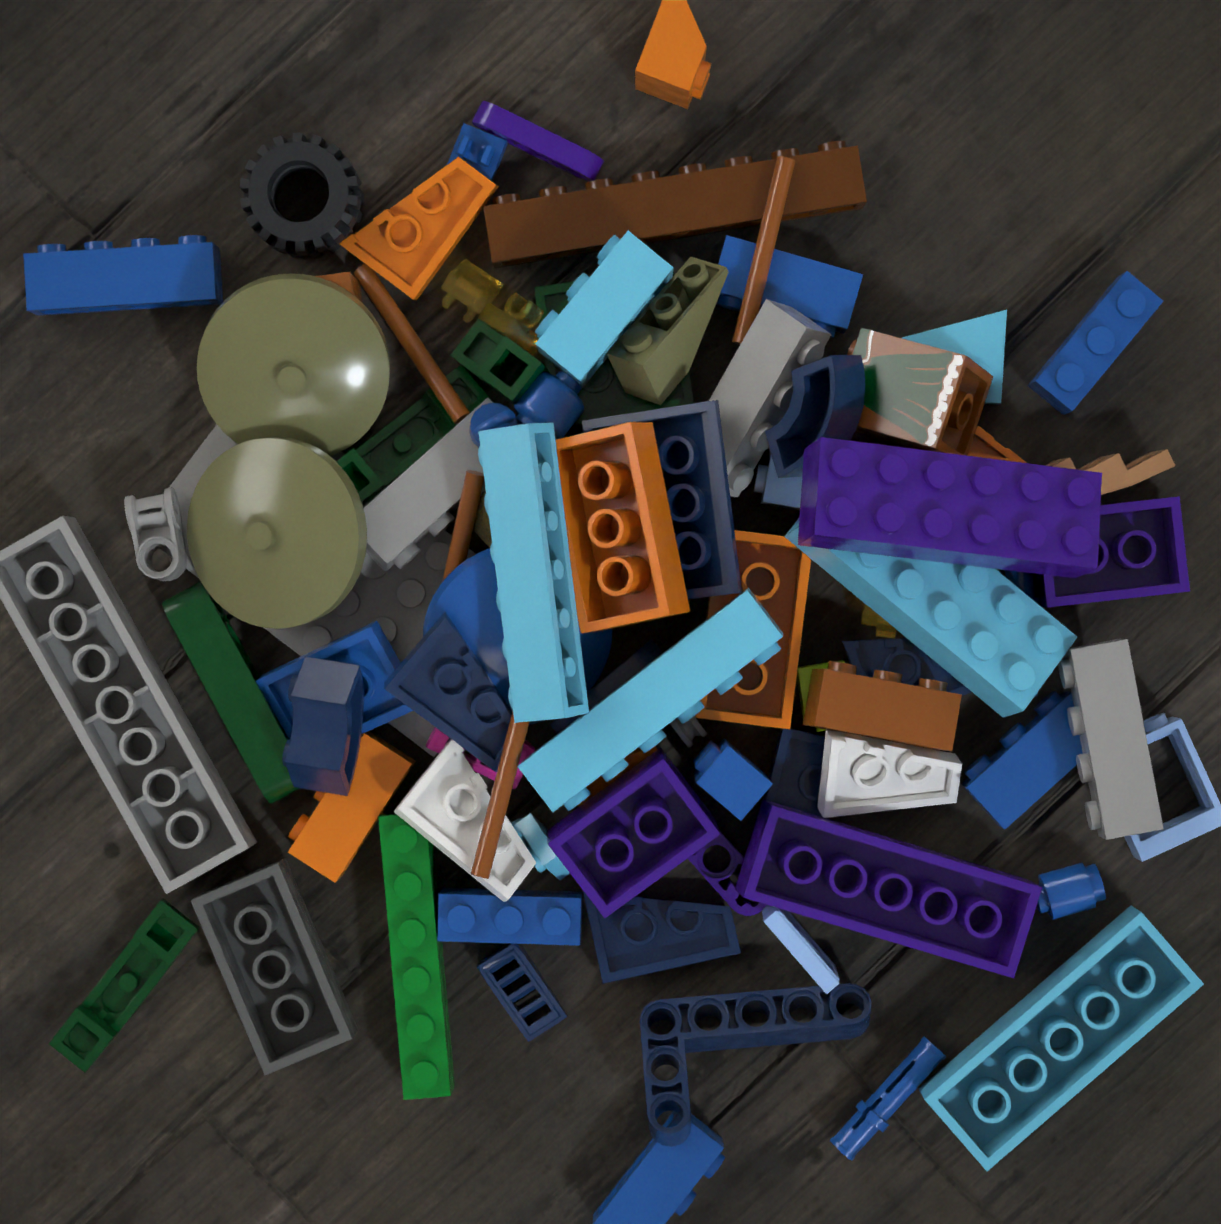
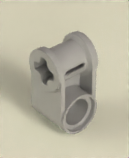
M173 487L166 488L163 494L136 499L134 495L126 496L124 500L126 519L132 534L136 562L139 569L146 576L160 581L177 579L185 571L187 555L182 533L181 510L175 489ZM167 546L172 553V562L166 570L157 572L152 565L153 553L158 548Z

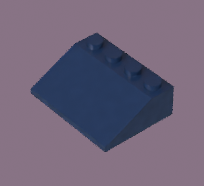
M718 400L582 420L583 433L628 422L653 423L688 599L742 593Z

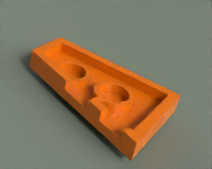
M457 157L413 189L411 194L390 209L384 210L373 218L371 223L356 234H351L339 244L410 298L417 301L499 186L462 158Z

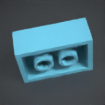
M629 230L621 240L616 235H613L596 257L599 259L597 262L599 266L589 277L583 272L566 293V296H568L567 301H569L560 314L552 310L535 330L539 338L535 343L539 353L561 371L572 377L582 388L608 358V351L673 277V267Z

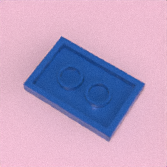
M374 621L262 674L256 680L289 739H291L293 726L292 702L288 698V689L292 676L299 674L305 657L360 665L364 692L362 734L413 711L384 689V682L401 662L378 621Z

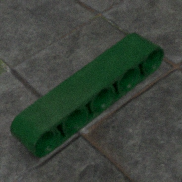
M201 581L163 601L162 606L171 626L266 800L272 804L300 789L293 787L287 767L283 766V750L289 738L256 682L259 675L223 608L211 597Z

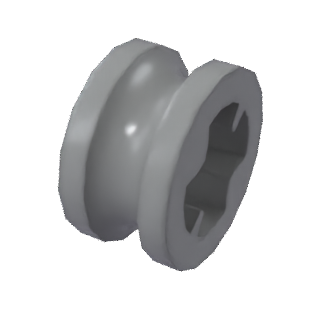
M695 716L684 724H681L678 718L670 723L688 748L693 745V738L695 736L704 737L707 735V732Z

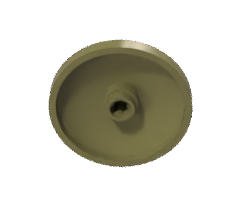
M271 275L257 279L236 290L222 302L211 316L201 339L197 355V380L204 404L216 424L237 444L260 438L287 437L307 442L321 449L329 456L335 455L353 445L371 428L382 410L389 387L390 357L388 346L373 314L356 296L343 287L311 275Z
M269 437L253 439L233 446L217 457L206 469L197 483L190 501L187 518V540L191 560L201 583L224 610L246 623L264 628L281 629L315 621L330 613L347 597L363 567L367 547V525L363 505L353 482L333 458L321 449L298 439Z

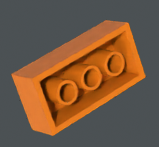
M628 422L557 439L556 448L576 610L581 634L690 612L653 423Z
M734 530L742 592L749 588L784 633L783 637L777 641L782 649L760 666L753 659L741 668L739 673L743 678L722 695L714 689L703 697L700 701L705 707L695 715V718L790 729L811 559L784 536ZM741 593L709 597L706 620Z

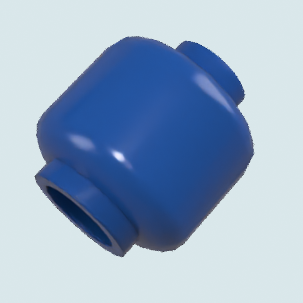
M559 371L556 376L547 372L541 373L519 399L517 405L514 404L518 414L516 416L517 424L554 423L555 440L563 438L584 411L583 401L577 395L582 389L581 386L563 371Z

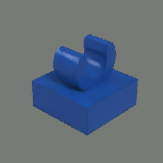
M463 123L447 165L457 157H460L493 182L508 142Z

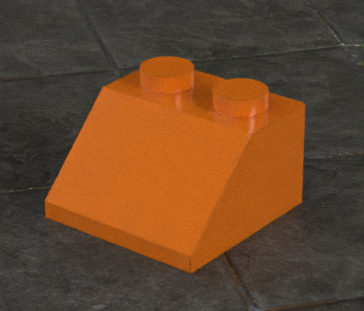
M662 0L635 70L636 90L688 109L692 97L701 100L710 77L709 71L712 64L705 61L707 46L687 0Z

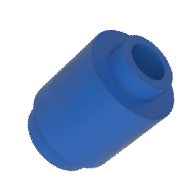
M1081 862L1038 875L1039 886L1042 887L1037 908L1040 914L1048 912L1052 920L1096 908L1097 902L1106 900L1104 885L1095 864L1084 866Z

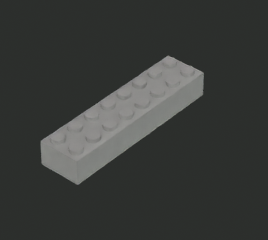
M61 516L1 550L0 599L165 893H170L256 844L257 841L76 518Z

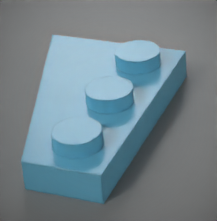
M1007 310L902 337V339L968 356L994 376L985 404H1001Z

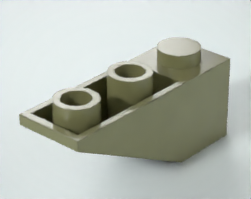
M690 257L608 351V358L625 393L661 405L687 375L729 273L727 267Z

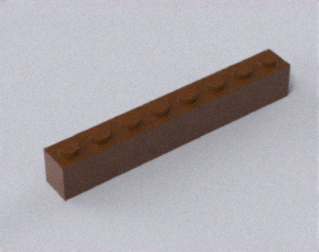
M832 141L818 145V152L801 155L798 148L783 149L772 152L771 160L753 162L752 156L734 157L724 161L725 167L709 170L706 169V164L704 163L691 164L678 168L679 175L660 177L659 171H648L632 175V182L617 185L613 184V179H599L585 183L586 190L568 193L566 186H556L540 190L539 197L525 200H521L520 194L497 196L492 199L493 205L483 206L492 263L494 268L600 252L613 235H616L621 240L628 230L644 244L760 226L777 156L788 157L796 161L781 222L863 209L867 199L858 145L846 147L845 141Z

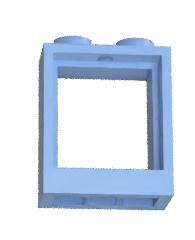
M1165 713L1157 714L1143 721L1147 743L1150 744L1165 736L1169 737L1200 806L1164 822L1163 830L1125 836L1133 857L1142 862L1221 826L1220 801L1181 718H1166Z

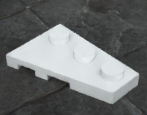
M826 729L817 807L822 817L828 818L957 803L962 763L955 753Z
M450 739L397 806L394 813L470 874L490 795L486 790L488 787L480 774L474 772L463 755L464 749ZM506 815L489 879L471 875L503 902L510 899L536 864V861Z

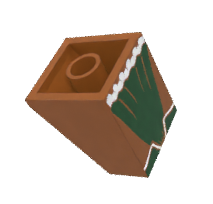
M861 328L858 339L851 343L847 355L862 356L865 373L864 405L855 431L906 448L967 456L994 376L966 355Z

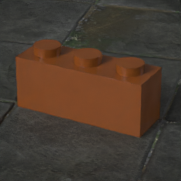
M829 661L827 669H812L803 725L929 749L953 750L962 694L946 692L948 683L920 678L918 686L901 683L902 674L883 670H874L873 678L856 675V665Z

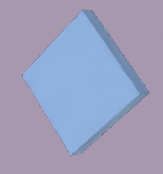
M766 905L762 910L764 923L822 990L828 994L839 984L840 980L835 964L789 911Z

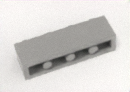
M768 299L762 305L709 401L718 400L729 490L730 496L738 497L741 491L750 484L754 475L753 470L764 451L769 448L765 432L777 425L789 409L793 393L791 371L822 359L824 347L831 336L828 331L793 307Z
M489 398L485 399L363 508L367 525L366 552L385 573L393 565H396L399 569L405 567L421 551L417 544L429 533L434 538L438 537L456 519L451 513L459 506L466 471L472 470L483 473V467L478 457L479 448L471 439L469 427L474 412L482 405L493 403ZM485 481L483 482L480 498L486 493Z
M1115 639L1069 648L1064 655L1065 660H1061L1058 666L1063 688H1071L1074 707L1067 708V715L1072 735L1080 736L1083 754L1076 755V763L1081 782H1088L1092 801L1085 802V812L1090 830L1097 829L1098 836L1106 840L1163 830L1128 639Z

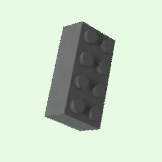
M286 858L201 893L191 900L264 1075L353 1039L358 1031V1027Z

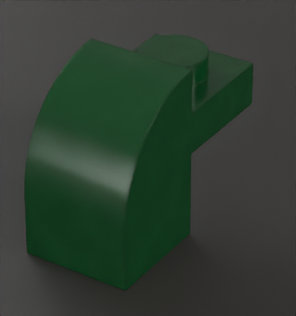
M480 319L476 321L450 355L497 393L516 405L541 373L550 372L539 360L508 337H503Z

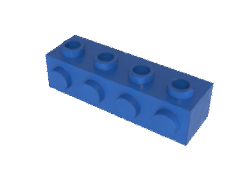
M202 235L178 237V244L160 245V239L139 238L131 240V247L113 248V242L91 241L84 243L85 250L66 251V245L43 244L37 246L38 253L23 254L27 311L37 316L221 305L223 302L220 248L213 242H207V237Z

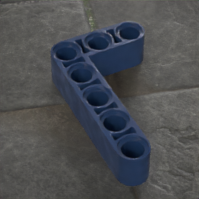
M845 983L838 984L828 994L820 986L660 999L650 1002L641 1013L640 1030L647 1116L651 1136L661 1145L673 1147L683 1143L691 1133L692 1122L685 1053L856 1038L866 1032L870 1023L872 1001L869 993L857 984ZM853 1004L862 1011V1014L856 1018L849 1019L841 1016L837 1010L842 1005ZM807 1008L814 1013L815 1017L809 1022L801 1023L795 1021L790 1014L795 1009ZM760 1012L768 1018V1021L762 1026L753 1027L746 1024L743 1019L749 1013ZM714 1016L720 1020L721 1024L715 1030L705 1031L697 1026V1022L702 1017ZM659 1020H667L674 1025L672 1031L664 1035L653 1033L650 1027ZM663 1065H671L678 1070L676 1077L668 1081L657 1079L653 1073L658 1067ZM666 1111H675L683 1117L681 1122L672 1128L663 1127L657 1122L659 1115Z

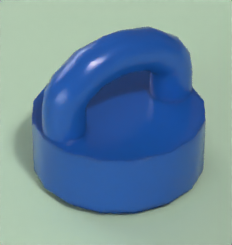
M500 403L482 405L474 412L470 421L469 433L473 443L479 448L478 431L517 425L515 413Z

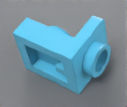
M529 813L524 818L511 822L536 861L534 866L540 873L548 869L559 880H562L569 874V871L547 844L548 829L537 818Z

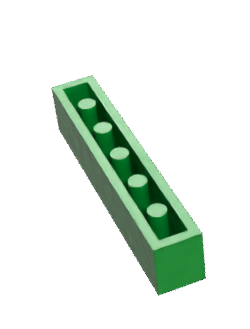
M394 811L383 812L378 818L403 1100L451 1096L455 1087L443 945L442 941H437L439 900L434 845L394 813Z

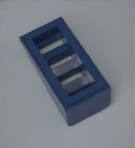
M507 943L478 962L477 969L528 1042L568 1017L522 944ZM516 959L520 966L499 978L495 971ZM526 974L530 981L509 993L505 986ZM534 989H537L541 996L519 1009L515 1002ZM547 1003L551 1012L530 1025L525 1017Z

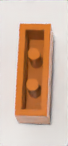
M370 731L365 732L361 737L357 764L348 796L316 791L313 798L320 803L311 817L302 814L292 828L288 838L295 842L288 853L336 883L348 868L378 821V816L383 813L416 760Z

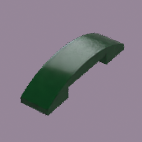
M459 365L446 376L470 413L485 399L489 398L462 365ZM430 388L425 392L422 399L356 450L353 448L336 462L353 482L363 505L387 488L457 424H454Z
M164 898L161 899L135 932L129 944L82 1004L74 1010L49 1042V1045L86 1073L149 996L200 927Z

